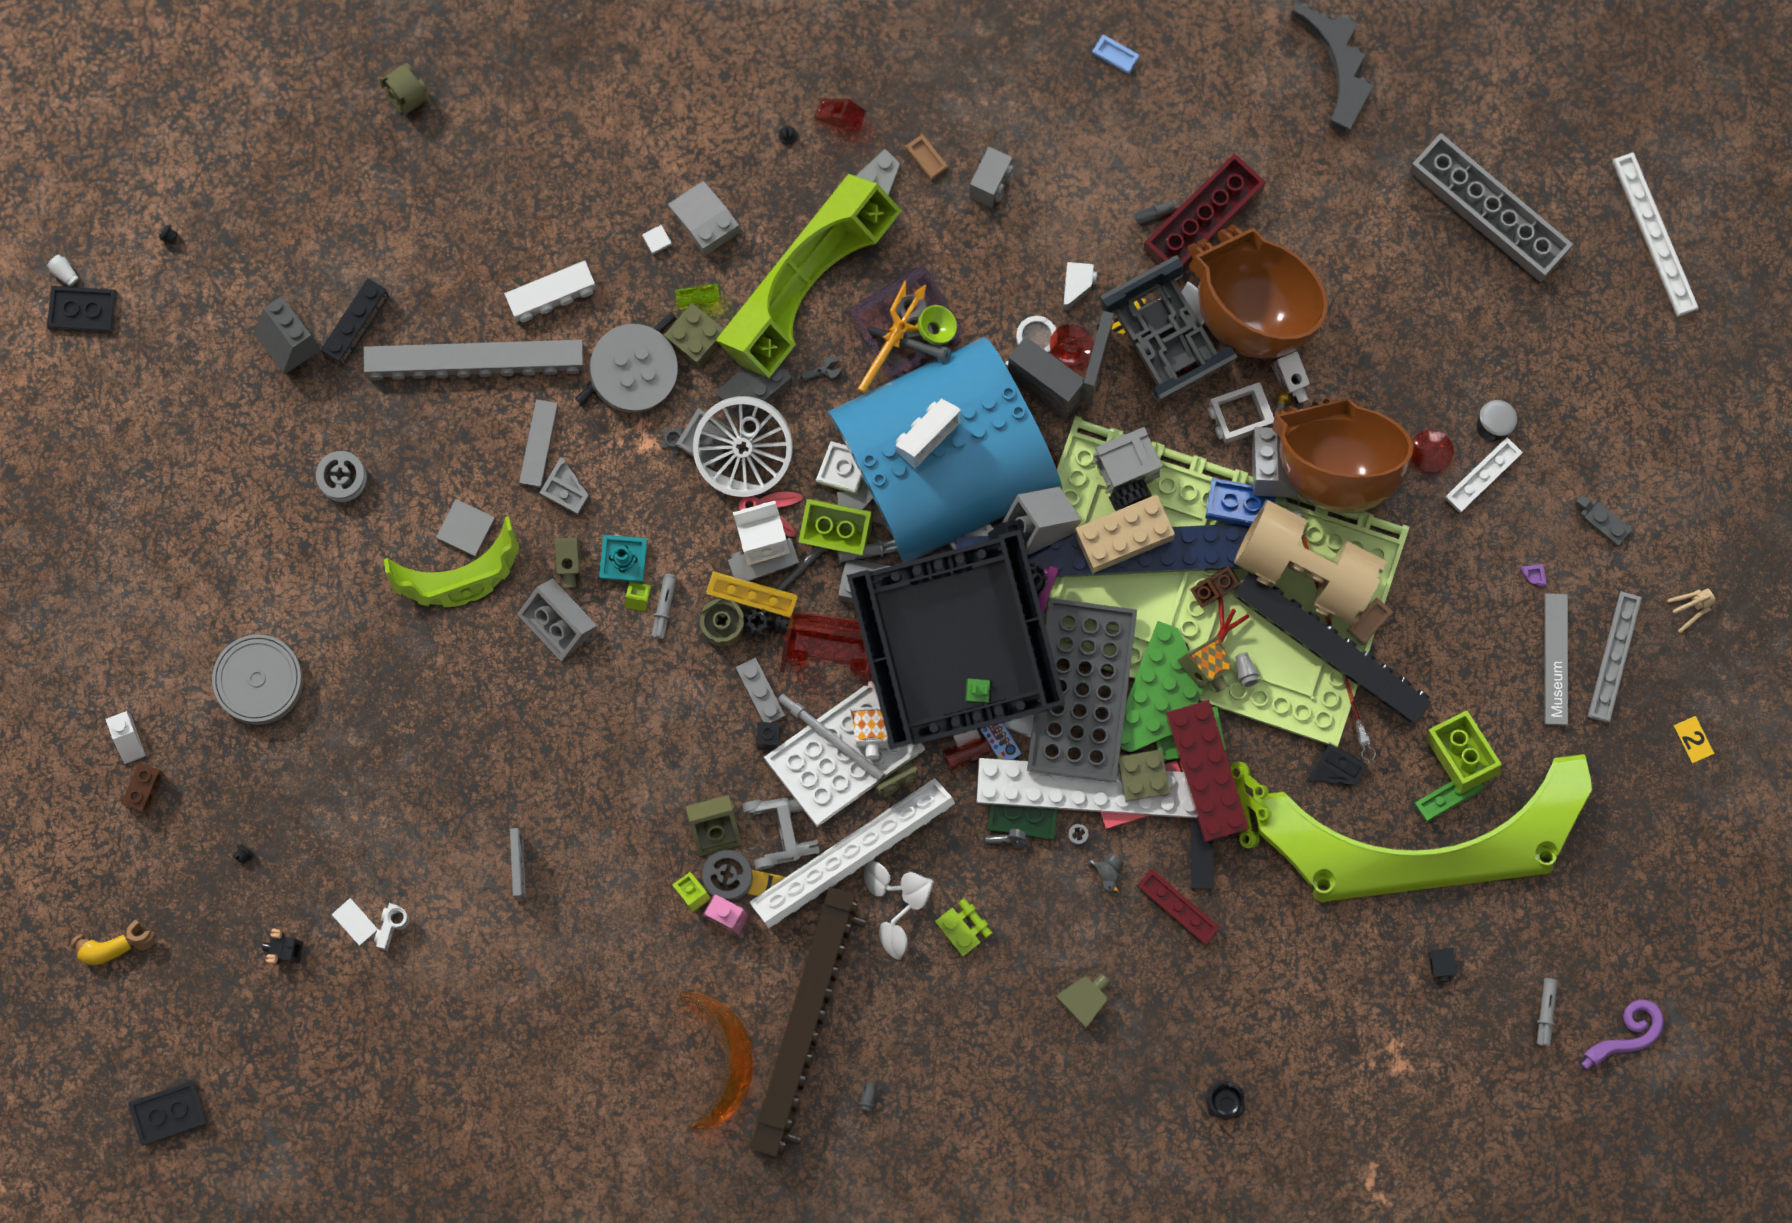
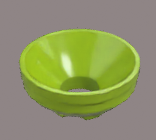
M932 305L927 307L919 316L918 329L926 341L935 345L947 343L955 336L957 322L952 312L940 305ZM928 324H935L938 328V333H930Z

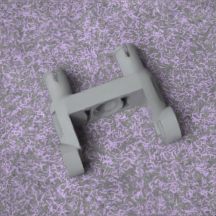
M780 798L764 802L762 800H754L742 804L744 814L753 813V815L773 811L776 813L783 851L766 854L763 858L754 860L756 870L768 869L776 864L797 861L800 859V856L819 854L817 839L803 843L795 842L790 816L791 813L804 811L795 799Z

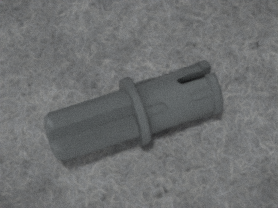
M1172 200L1159 205L1153 204L1152 207L1136 211L1134 213L1135 220L1140 224L1154 219L1158 221L1161 217L1171 215L1178 209L1174 207L1177 206L1176 201Z

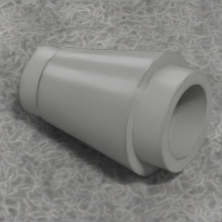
M1248 653L1236 655L1239 683L1243 687L1256 685L1259 682L1260 674Z

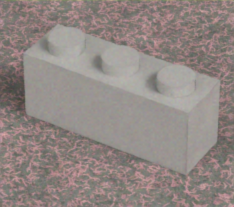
M786 539L790 554L747 565L743 551L731 554L732 559L728 560V564L733 577L750 582L798 565L799 561L791 539Z

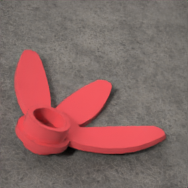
M777 492L760 499L756 496H748L740 500L739 509H747L746 504L748 502H752L754 506L771 501H776L777 508L798 503L803 497L795 492ZM780 516L785 535L795 537L796 532L793 527Z

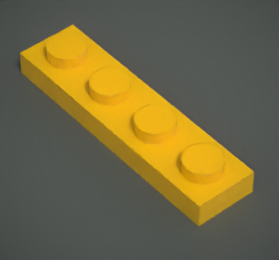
M714 571L706 591L707 594L759 609L763 608L769 612L787 617L792 616L798 598L796 594Z

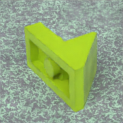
M691 872L673 884V887L691 912H695L711 899Z

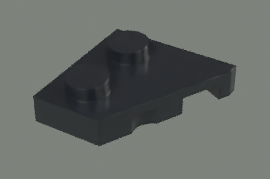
M1329 742L1307 779L1309 781L1343 782L1345 784L1357 785L1368 764Z

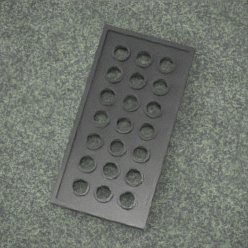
M1049 598L1046 630L1055 665L1061 660L1069 664V668L1066 671L1059 670L1056 665L1059 681L1065 683L1067 687L1063 692L1065 705H1063L1064 711L1060 714H1055L1052 710L1034 714L1027 771L1116 783L1137 609ZM1065 618H1071L1075 625L1072 628H1065L1062 621ZM1087 621H1093L1096 623L1097 628L1094 631H1087L1084 624ZM1109 624H1115L1118 626L1119 631L1116 634H1110L1107 632L1106 627ZM1068 639L1071 641L1072 647L1064 650L1059 645L1060 641ZM1090 642L1093 644L1094 650L1089 653L1084 652L1081 648L1082 644ZM1112 645L1115 647L1116 653L1111 656L1106 655L1103 650L1104 647ZM1083 663L1089 664L1091 672L1083 674L1079 671V666ZM1109 666L1113 669L1114 673L1110 677H1105L1102 675L1101 669ZM1085 685L1088 687L1089 692L1086 695H1079L1076 692V687ZM1101 688H1108L1111 695L1108 698H1101L1098 691ZM1077 706H1082L1085 708L1086 714L1078 717L1073 713V709ZM1099 709H1104L1107 711L1108 717L1100 720L1096 717L1095 712ZM1051 725H1058L1061 728V732L1058 735H1051L1048 728ZM1076 727L1080 728L1083 731V736L1081 738H1074L1070 731ZM1098 730L1102 731L1105 734V739L1103 741H1096L1093 738V733ZM1047 747H1056L1058 754L1055 757H1049L1045 752ZM1071 749H1076L1080 752L1081 756L1077 760H1072L1068 757V752ZM1093 752H1099L1103 760L1099 763H1094L1091 761L1090 755Z

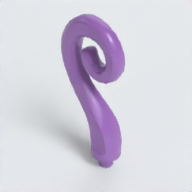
M1637 1000L1629 1004L1623 1015L1626 1027L1633 1032L1639 1033L1647 1028V1022H1635L1633 1019L1635 1012L1643 1010L1649 1013L1652 1019L1649 1031L1637 1039L1608 1040L1594 1045L1584 1054L1585 1060L1581 1066L1585 1070H1589L1592 1065L1598 1067L1612 1054L1639 1051L1652 1045L1660 1036L1664 1025L1663 1013L1660 1008L1648 1000Z

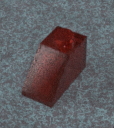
M821 98L814 118L844 130H859L866 110L850 99Z

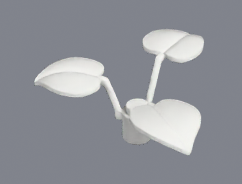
M872 860L864 864L863 867L864 881L868 890L873 895L879 897L886 893V889L888 891L902 890L903 900L909 904L891 920V924L883 922L879 929L880 942L885 951L893 958L901 960L907 949V937L904 930L895 924L911 908L919 910L924 907L929 898L933 880L913 872H908L903 875L901 886L888 885L890 875L886 868Z

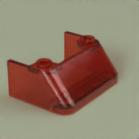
M795 612L791 615L783 643L780 672H785L787 662L791 665H800L806 661L807 657L850 664V670L854 674L859 676L865 675L864 686H868L871 670L858 621L806 612Z

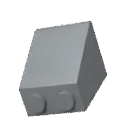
M1055 487L1018 494L1003 522L1020 521L1027 539L1024 542L1026 553L1030 555L1072 535L1075 528L1079 525L1081 518L1062 489Z

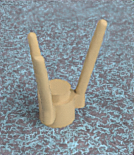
M1710 589L1697 590L1693 593L1667 600L1668 603L1692 598L1691 602L1672 611L1674 614L1692 606H1695L1697 610L1701 609L1700 612L1678 630L1679 633L1690 627L1705 613L1711 611L1710 606L1716 604L1715 597Z

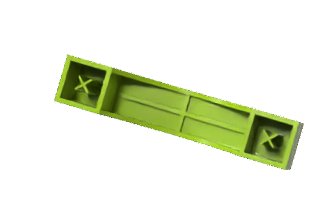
M848 174L716 341L741 367L770 378L796 345L793 338L795 315L801 301L811 286L829 267L844 256L862 247L876 244L902 210L877 183Z

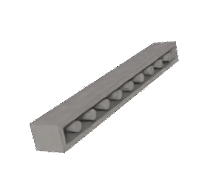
M582 340L364 347V373L371 380H382L383 377L401 380L405 376H413L415 379H425L427 376L447 378L448 375L466 378L470 377V374L490 377L492 374L499 373L502 376H512L514 373L530 376L535 375L536 372L554 375L561 371H566L567 374H577L579 371H584V344Z

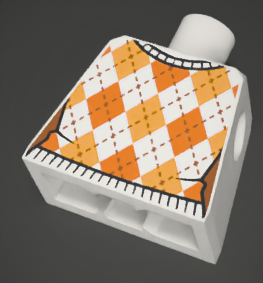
M880 707L850 708L857 748L865 749L866 759H878L879 748H888L889 746Z

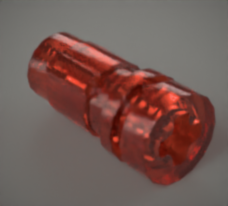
M985 736L964 743L959 747L955 745L953 749L943 750L944 759L950 771L958 769L959 765L960 767L965 766V763L969 761L971 763L979 761V758H984V755L991 753L990 745Z

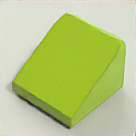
M629 582L625 596V608L646 611L651 585Z

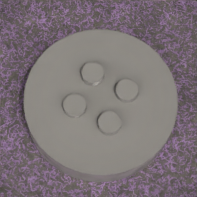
M641 324L621 325L607 332L596 344L589 364L590 380L597 395L610 407L627 413L648 411L662 403L671 392L678 372L676 354L669 341L657 330Z
M249 635L229 644L219 655L212 673L213 691L220 705L236 720L251 725L269 724L286 716L297 704L303 689V671L298 658L285 643L267 635Z

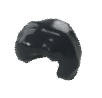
M1225 1079L1215 1081L1208 1086L1205 1103L1210 1116L1227 1121L1230 1118L1241 1117L1246 1110L1244 1105L1245 1093L1238 1084Z

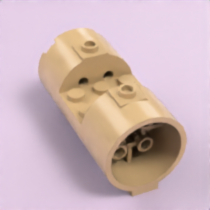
M1266 500L1251 524L1235 557L1234 564L1258 576L1256 580L1267 586L1269 583L1275 584L1286 567L1295 572H1306L1305 577L1320 583L1312 604L1317 607L1315 611L1324 616H1328L1330 613L1354 625L1359 619L1356 616L1357 613L1364 612L1380 582L1379 577H1377L1378 572L1382 573L1384 571L1387 561L1348 541L1344 542L1332 562L1298 545L1308 520Z

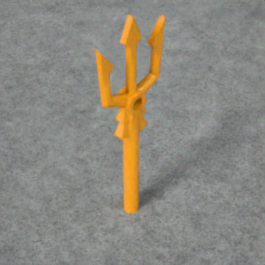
M904 281L890 309V314L894 321L893 327L888 329L890 332L883 336L886 343L859 385V391L863 393L867 391L893 346L899 348L900 339H903L904 332H918V322L914 326L907 324V320L919 300L924 299L926 285L914 292V300L903 318L900 319L896 309L902 297H906V281Z

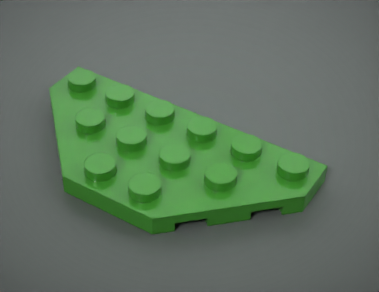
M1157 621L1125 705L1120 749L1129 753L1170 736L1171 732L1165 716L1166 712L1198 703L1204 686L1199 687L1177 661L1189 653L1179 629Z

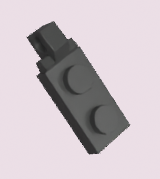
M1581 495L1575 502V505L1582 510L1583 520L1616 547L1633 530L1595 499L1590 501Z

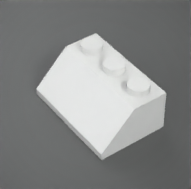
M943 399L938 403L933 402L926 410L928 413L922 419L918 417L912 423V429L907 434L902 433L895 442L897 443L895 445L896 452L916 469L961 423V410Z

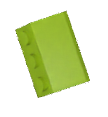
M807 499L799 543L863 556L871 534L875 512Z

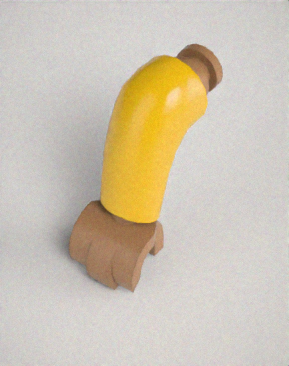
M135 919L127 928V936L121 935L100 943L95 940L89 941L85 939L83 934H79L71 941L70 945L78 952L77 958L80 961L89 965H100L131 950L132 945L137 950H148L155 943L156 934L151 931H145L142 935L136 936L142 927Z

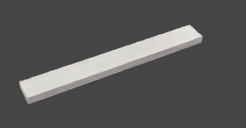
M1634 152L1613 159L1612 162L1676 316L1680 317L1697 311L1699 309Z

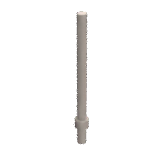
M784 694L779 697L778 701L787 707L797 719L801 718L879 781L884 778L885 773L807 713L805 707L793 702Z

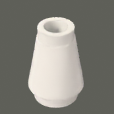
M60 254L56 255L47 264L49 272L69 287L79 279L67 259L61 257Z

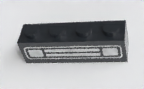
M369 278L366 279L321 348L325 358L343 368L388 299L389 295L386 288Z

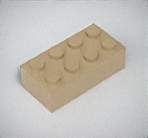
M1158 495L1075 528L1076 539L1092 574L1171 542L1175 536Z

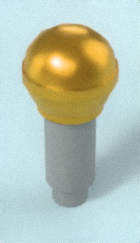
M1280 391L1277 394V406L1273 417L1277 409L1284 411L1285 407L1291 402V395L1287 394L1286 391Z

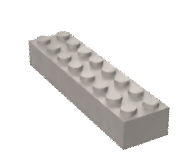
M1442 133L1413 162L1409 171L1539 282H1542L1572 248L1573 244Z

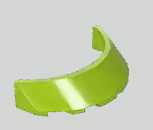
M507 516L497 540L490 549L466 566L445 572H420L400 566L386 558L384 559L385 572L396 593L413 599L418 604L429 606V604L443 605L444 607L465 605L469 601H476L491 593L502 579H506L516 554H518L519 545L510 517Z

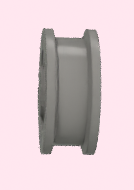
M335 451L326 455L318 464L316 481L319 488L329 499L336 502H349L356 499L364 491L367 484V473L365 467L355 455L346 451ZM349 465L356 469V478L353 484L350 479L353 478V475L347 468ZM330 470L334 475L330 476V478L336 485L335 488H330L327 483V476ZM342 473H344L346 477H342L341 480H339L337 477H340Z

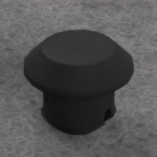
M791 126L782 127L778 133L779 140L784 144L794 143L797 139L796 129Z
M166 225L159 235L160 241L166 240L172 244L176 240L178 232L172 230L171 225Z
M781 615L777 616L774 623L775 634L779 631L788 633L791 625L790 620L782 619Z
M243 844L236 845L238 850L233 855V858L240 863H244L248 857H253V852Z

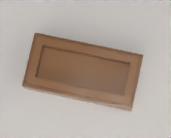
M923 134L905 146V149L930 181H933L948 170V165Z
M1376 597L1359 616L1358 621L1347 629V632L1364 646L1392 615L1393 611Z

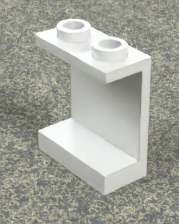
M776 501L733 512L747 565L790 554Z

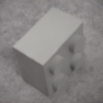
M988 147L970 183L969 198L991 208L994 207L996 202L1000 203L1004 195L1005 184L1009 185L1014 174L1012 172L1014 169L1012 157Z

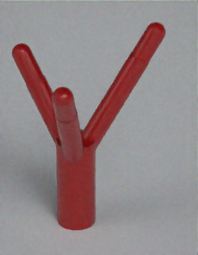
M1219 598L1220 629L1217 635L1223 643L1227 633L1247 620L1249 615L1246 614L1230 625L1236 610H1231L1225 622L1223 599Z

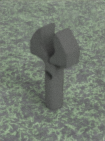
M830 356L823 358L824 364L822 367L801 373V379L807 381L822 375L828 376L830 381L837 379L842 372V367L836 370H830L829 367L838 364L839 359Z
M1010 829L1009 835H988L985 837L986 844H1012L1014 849H1022L1027 846L1028 842L1026 832L1019 829Z

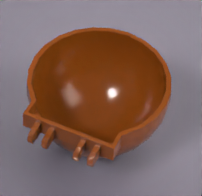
M1232 224L1227 227V230L1222 229L1218 231L1220 244L1213 247L1208 240L1203 238L1198 243L1188 246V253L1193 258L1189 268L1200 279L1198 298L1205 324L1220 343L1227 348L1232 346L1235 353L1257 359L1278 358L1290 354L1309 342L1324 322L1328 301L1320 278L1301 257L1284 246L1264 239L1254 227L1242 232L1237 226Z
M1330 397L1324 399V404L1319 400H1315L1312 403V407L1298 410L1294 406H1290L1287 408V413L1282 409L1276 410L1272 430L1280 437L1279 451L1285 475L1297 493L1318 508L1336 513H1357L1374 508L1391 497L1408 474L1413 454L1411 437L1401 425L1379 412L1359 407L1349 398L1334 401Z

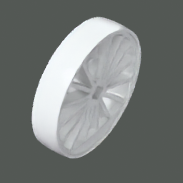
M748 396L728 398L712 406L699 421L693 437V456L703 478L720 492L738 497L758 495L775 486L785 475L793 453L792 434L782 414L769 403ZM739 404L740 434L726 408L728 406ZM742 404L755 406L752 416L743 418ZM758 407L769 413L761 424L755 417ZM723 409L736 437L712 415ZM772 416L777 420L780 427L754 438ZM710 419L731 439L705 431L703 427ZM750 420L756 424V429L753 432H748L744 429L746 421ZM780 430H783L786 442L755 443ZM704 434L732 445L700 446V435ZM742 441L746 442V447L749 448L743 452L739 451L740 447L737 446ZM786 446V457L782 458L754 447ZM731 449L706 462L702 461L700 450ZM734 453L718 472L706 467ZM755 453L783 462L779 472L776 473ZM750 455L774 476L771 480L763 483ZM738 456L731 477L721 474L732 460ZM745 457H747L760 485L747 483ZM741 458L743 481L734 479Z

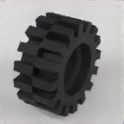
M1140 479L1116 490L1115 493L1109 496V500L1114 510L1118 511L1150 498L1152 494L1144 479Z

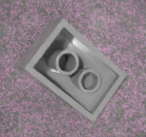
M704 181L668 204L703 256H706L740 233L736 220Z

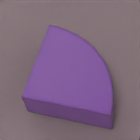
M1543 564L1520 568L1523 577L1529 583L1538 587L1547 586Z

